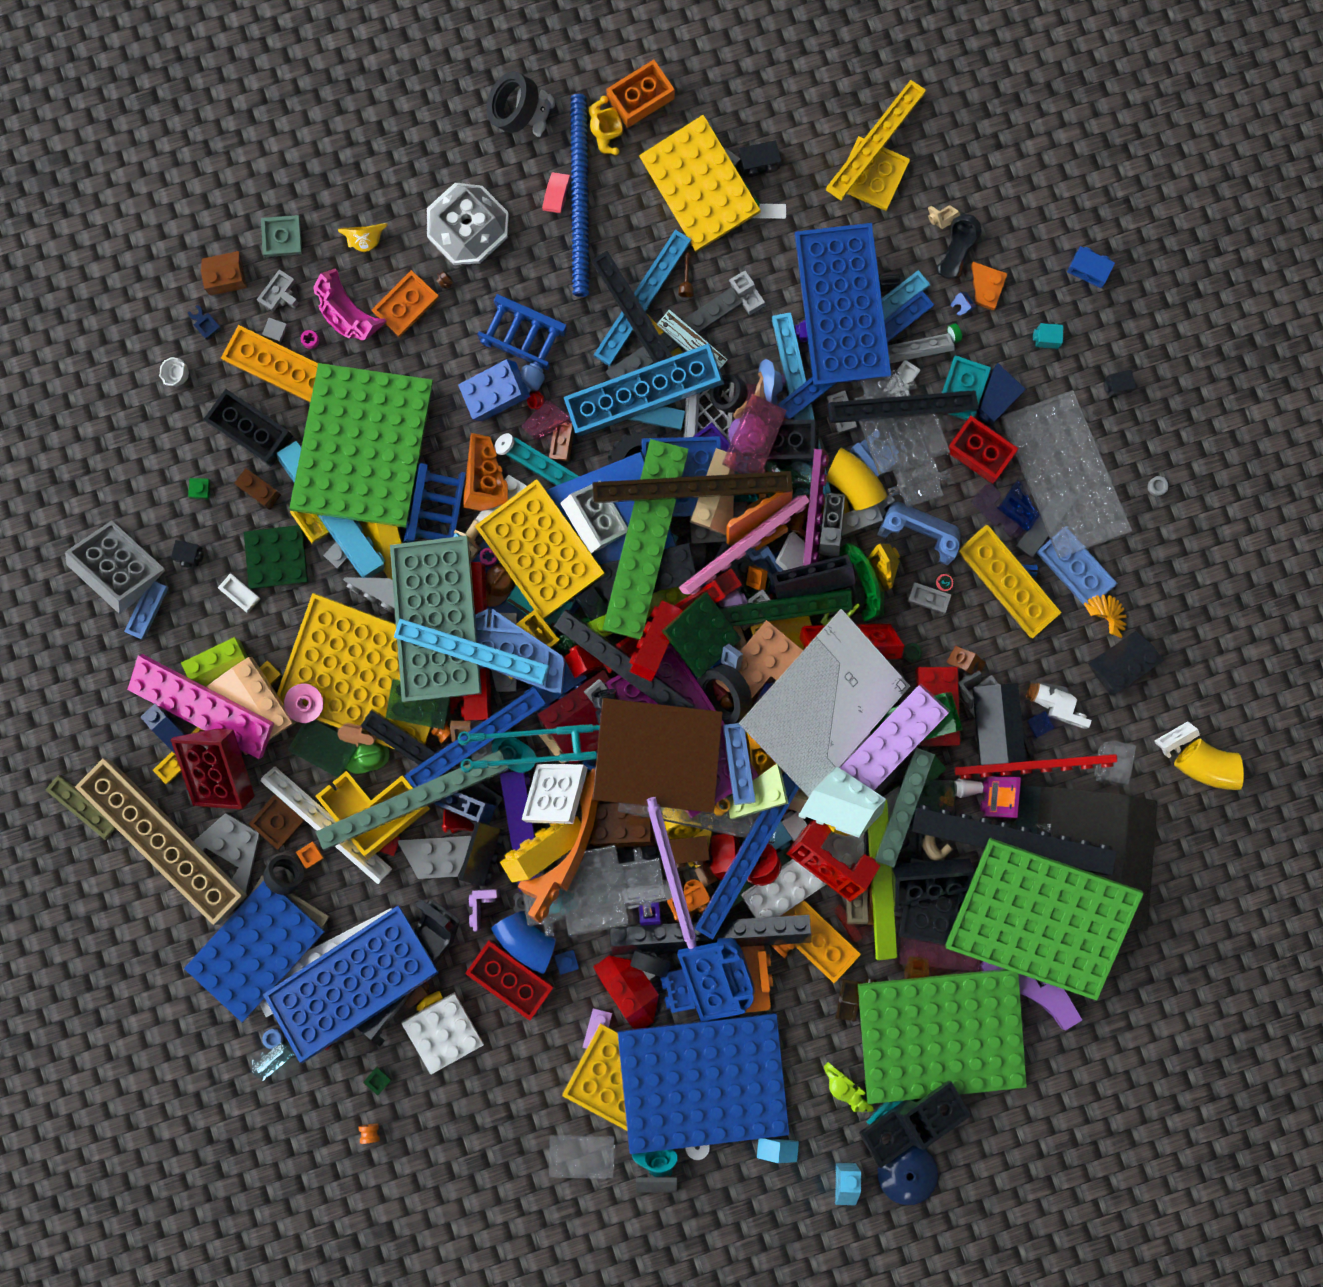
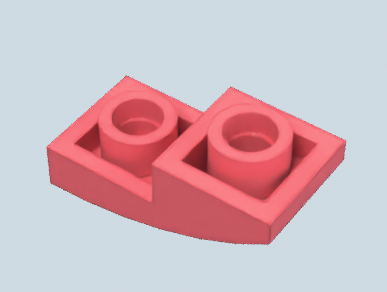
M552 172L544 197L543 211L562 212L566 202V192L571 181L570 175Z

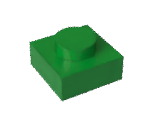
M189 478L188 497L191 499H209L210 479Z

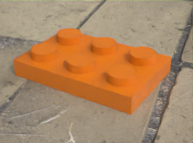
M411 270L371 311L379 319L384 318L387 321L385 325L400 338L439 299V295Z

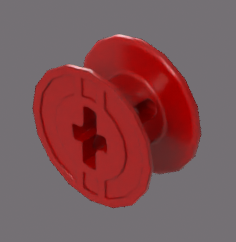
M768 843L750 873L747 879L749 883L764 886L772 883L779 876L782 865L775 848Z

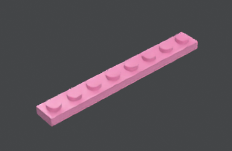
M799 495L682 584L679 587L681 592L691 595L697 593L703 583H709L714 580L716 573L720 570L725 571L728 569L733 560H738L746 555V550L750 547L758 546L761 543L760 539L764 536L772 535L776 531L775 528L780 524L784 525L791 520L790 516L794 513L798 514L806 508L805 505L810 502L807 496Z

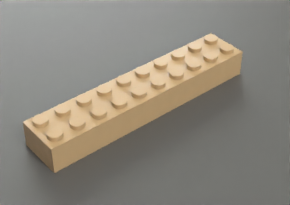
M103 758L75 786L213 925H220L248 896L111 760Z

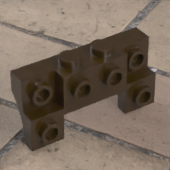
M841 979L835 1018L855 1022L859 1006L858 984L878 982V980L866 979V982Z

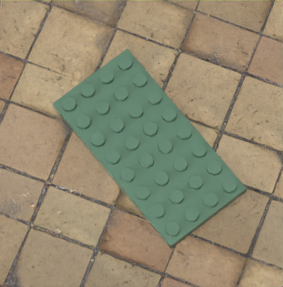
M466 535L390 545L396 628L399 619H403L477 643L469 537ZM397 639L402 702L482 694L480 667L478 664Z

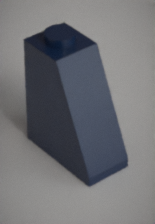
M999 363L991 371L977 412L980 420L990 426L1026 390Z

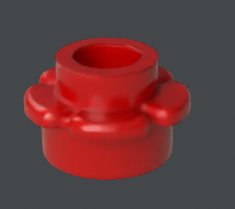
M539 391L532 392L530 397L527 398L528 406L535 410H540L545 402L544 396Z

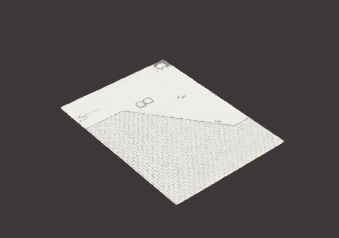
M840 609L739 724L796 785L810 797L813 790L836 767H840L910 685L846 613Z

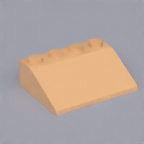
M248 657L206 686L210 690L272 721L274 726L269 740L296 723L286 712L284 704L253 657Z

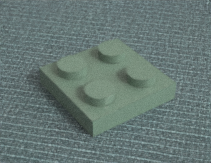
M299 215L261 218L264 257L302 254Z

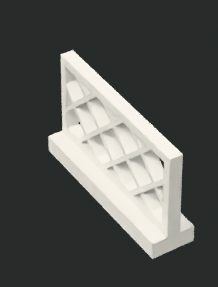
M733 382L729 383V389L725 392L722 391L721 395L728 403L734 397ZM709 390L703 391L701 395L698 393L687 397L684 437H693L697 434L698 428L700 431L704 429L698 422V417L704 413L710 420V423H713L730 442L729 428L732 424L733 412H728L727 416L724 411L717 409L720 414L713 419L706 411L713 405L708 394ZM703 395L711 402L705 409L699 403V398ZM721 415L727 420V426L724 429H721L715 422Z

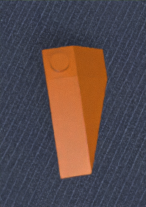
M471 433L464 488V508L484 511L503 505L508 501V485L506 480L503 479L502 468L498 465L497 454L489 436Z

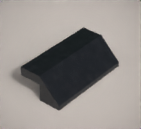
M1018 683L972 687L979 765L1026 762Z

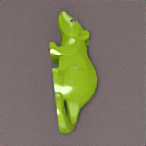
M829 1062L824 1065V1070L829 1077L830 1092L836 1099L847 1102L851 1105V1109L854 1112L874 1111L872 1104H868L861 1097V1095L866 1094L859 1086L854 1088L855 1084Z

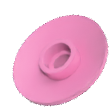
M298 684L287 692L284 699V707L291 719L300 723H308L315 720L323 710V697L314 686ZM304 699L308 700V706L303 705Z

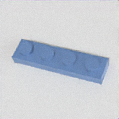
M739 723L723 725L734 805L755 803L745 730Z

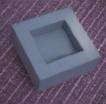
M728 644L723 647L721 663L739 671L741 669L743 653Z

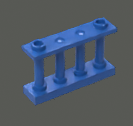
M496 294L494 304L497 307V312L487 333L478 332L477 335L480 343L487 347L492 345L533 363L542 369L549 370V362L545 361L556 336H565L567 325ZM509 312L514 314L515 318L502 342L493 338L504 313ZM527 320L531 322L532 327L520 350L511 346V342L521 321ZM543 327L549 330V335L539 356L536 357L529 354L528 351L538 330Z
M420 463L418 465L404 542H413L418 537L434 540L450 538L455 535L454 531L457 526L462 491L465 488V472H461L457 479L430 473L427 470V464ZM429 480L456 486L455 497L426 492L424 483ZM426 499L453 505L452 515L448 516L423 511V508H420L421 501ZM423 518L450 524L449 533L445 535L420 530V527H417L418 519L421 520Z

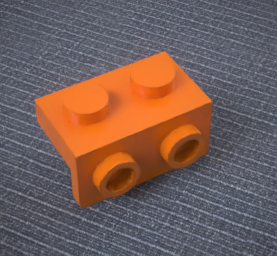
M700 882L683 891L691 919L693 918L692 915L698 912L700 914L703 913L711 900L704 884ZM673 898L667 900V903L674 914L675 920L679 923Z

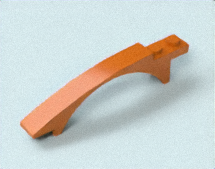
M593 768L583 785L580 796L582 823L574 847L567 857L553 870L540 877L521 881L518 885V888L524 894L536 899L528 915L540 924L547 917L552 902L559 895L560 888L565 891L568 890L583 859L594 826L598 801L593 800L595 769Z

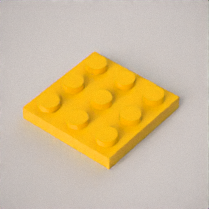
M858 136L849 158L864 138ZM883 147L847 194L887 211L910 159Z

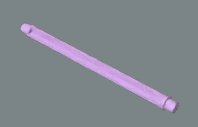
M651 797L647 799L650 819L684 941L687 942L688 948L692 949L697 946L694 928L660 805L657 804L656 797Z

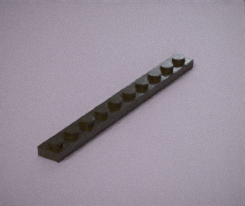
M791 471L592 482L593 503L792 492Z

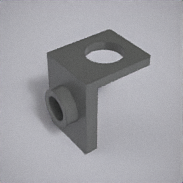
M980 671L971 676L967 675L958 682L959 697L969 709L973 708L974 697L968 690L980 684L982 677Z

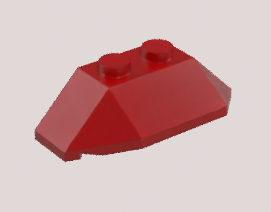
M611 955L607 956L593 966L594 970L632 1028H646L654 1022L659 994L642 970L630 966L632 960Z

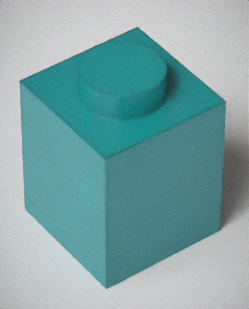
M1040 323L1033 332V341H1036V347L1059 349L1063 343V325Z

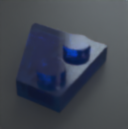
M1017 480L997 509L1028 532L1040 515L1036 508L1033 507L1029 496H1024L1020 489L1021 483Z

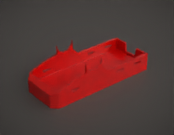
M856 624L886 659H901L904 644L891 624ZM826 625L804 626L801 628L799 639L804 648L812 642Z

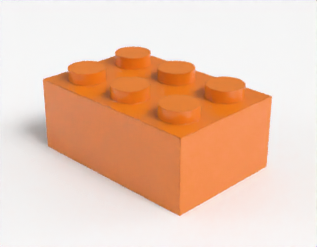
M654 59L606 89L609 102L617 110L627 128L675 99V89Z

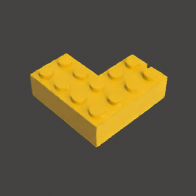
M346 771L333 781L334 785L338 788L336 791L328 785L315 797L332 818L338 822L413 788L401 776L371 800ZM425 806L350 840L366 859H370L430 808Z

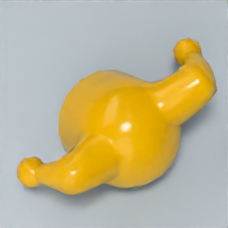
M602 96L599 101L588 108L591 117L590 129L597 138L599 151L603 154L617 156L620 152L617 147L611 148L608 144L611 139L622 135L623 125L614 107L600 110L603 104L608 103V97Z

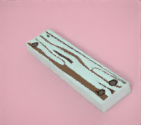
M670 310L657 323L660 329L686 351L708 344L707 341ZM712 347L720 369L728 359Z

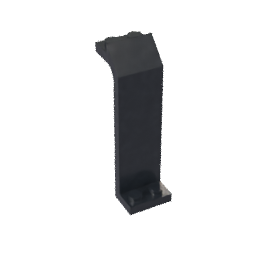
M420 898L415 905L422 911V918L414 928V931L432 962L436 965L453 944L460 920L433 899L428 900L426 903ZM416 989L358 1026L357 1029L381 1047L385 1042L380 1037L383 1029Z

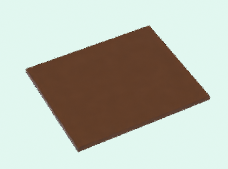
M602 698L593 800L648 806L647 799L656 797L657 804L663 808L714 813L722 712Z

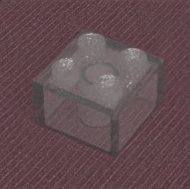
M1117 741L1103 743V746L1101 745L1099 748L1098 756L1117 754L1118 762L1113 763L1114 767L1101 768V764L1096 765L1094 776H1097L1096 781L1115 786L1129 785L1136 746Z

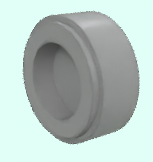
M1161 476L1152 478L1148 482V491L1153 496L1163 495L1168 490L1167 480Z

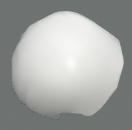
M171 357L164 360L160 366L159 377L165 385L177 387L184 384L188 379V367L180 358Z

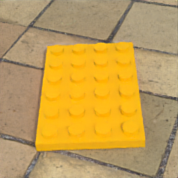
M704 115L639 155L685 235L691 239L690 243L696 252L761 212Z
M538 479L475 525L532 608L537 611L543 620L606 574Z

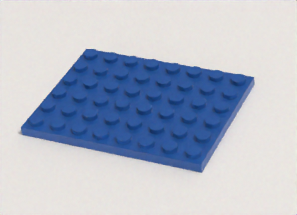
M776 1013L617 1031L630 1154L789 1135Z

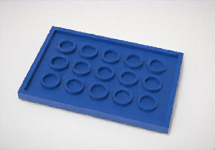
M263 881L184 969L238 1020L244 1022L265 999L263 994L278 985L325 931L286 895L272 892Z

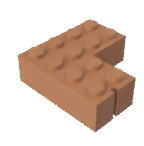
M767 620L740 651L743 653L741 669L738 672L744 677L750 688L752 704L773 679L777 681L803 652L800 647ZM717 679L716 682L731 694L728 687Z

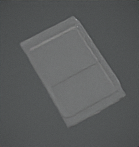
M550 1135L549 1177L613 1178L614 1136Z

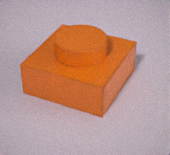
M749 566L746 585L757 590H765L768 571L757 566Z
M314 841L296 852L306 869L324 859Z

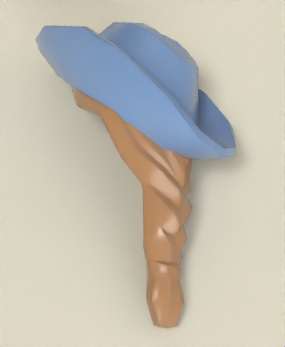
M767 359L761 361L758 373L760 379L756 392L733 414L735 419L741 418L743 414L763 403H767L771 408L777 406V394L783 388L782 376L780 372L774 370L771 361Z

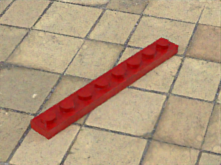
M1117 754L955 767V775H960L961 779L973 778L972 774L979 773L980 777H991L992 772H1000V776L1012 775V771L1020 770V774L1032 773V769H1040L1041 773L1053 772L1052 768L1060 767L1061 771L1073 770V766L1081 765V769H1091L1093 764H1101V768L1114 767L1113 763L1118 762Z

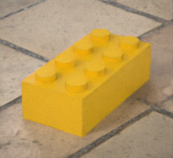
M575 816L573 824L549 823L550 827L537 831L535 838L523 841L519 849L516 851L513 849L504 855L505 859L500 861L511 882L531 879L574 847L580 833L581 822L578 816Z

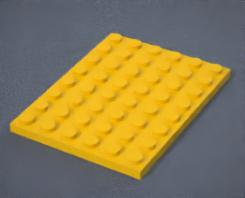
M312 593L277 692L283 704L290 688L298 684H310L317 688L323 697V710L316 720L337 728H341L345 723L361 726L369 712L374 709L426 744L442 700L440 698L402 702L397 639L394 638L396 631L395 623ZM304 699L303 705L308 706V700ZM377 738V740L375 741L376 743L392 748L379 738Z

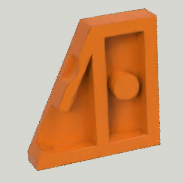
M972 262L971 270L974 279L975 302L979 306L994 311L1007 273Z

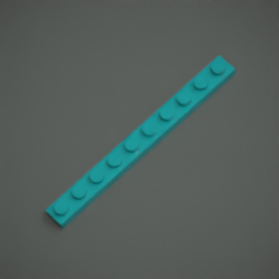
M516 437L514 438L513 447L505 454L556 486L580 477ZM673 534L675 542H677L679 537Z

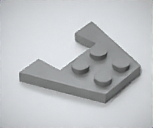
M225 813L193 842L203 852L207 848L239 867L231 880L247 894L260 834L252 827Z

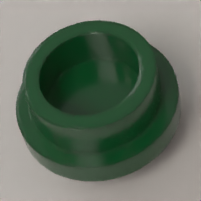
M909 643L904 647L902 656L907 662L913 663L921 658L922 650L919 645Z

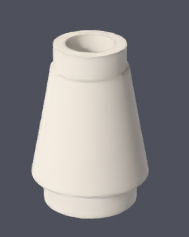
M959 778L957 781H953V794L963 798L983 793V783L981 781Z

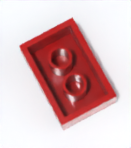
M970 415L945 452L993 484L1019 448Z

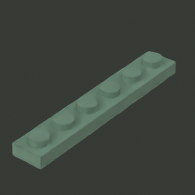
M919 748L914 749L875 861L891 867L895 866L935 754Z

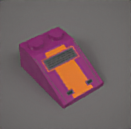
M987 777L986 781H983V793H985V796L980 805V812H983V817L1000 819L1018 818L1020 777Z

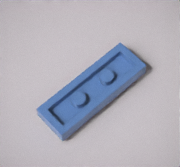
M154 581L140 597L124 632L144 640L169 587Z

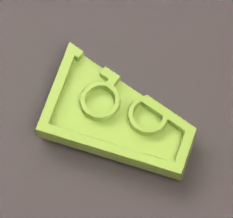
M777 764L752 781L755 803L734 805L733 795L727 798L731 805L728 810L730 819H737L788 804L781 768Z

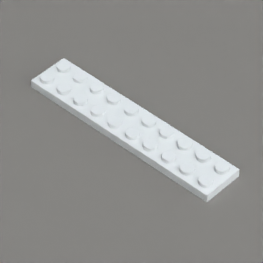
M901 785L884 796L888 804V820ZM831 832L821 848L829 851L835 859L849 867L853 863L856 864L864 854V833L858 838L852 835L844 836ZM792 859L781 867L779 876L772 883L764 886L754 885L743 892L741 896L755 918L779 917L826 884Z

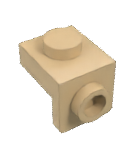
M950 205L941 211H938L933 206L928 207L930 222L941 229L951 225L953 219L960 216V212Z

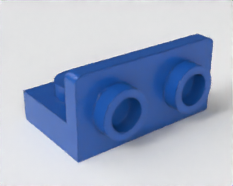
M683 969L670 971L667 973V977H661L662 987L668 991V997H665L667 1009L671 1008V1012L675 1013L695 1008Z

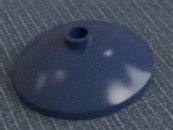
M913 1145L884 1167H878L877 1175L880 1187L888 1198L902 1205H915L923 1202L933 1193L938 1180V1169L934 1158L926 1149L922 1150ZM908 1173L913 1174L911 1180L906 1179Z

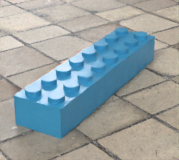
M708 343L565 396L564 400L575 433L581 437L723 385L724 381L713 349Z

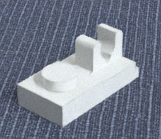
M1187 721L1154 741L1162 749L1164 755L1170 758V751L1174 749L1179 753L1181 751L1180 745L1191 742L1200 734L1198 729Z

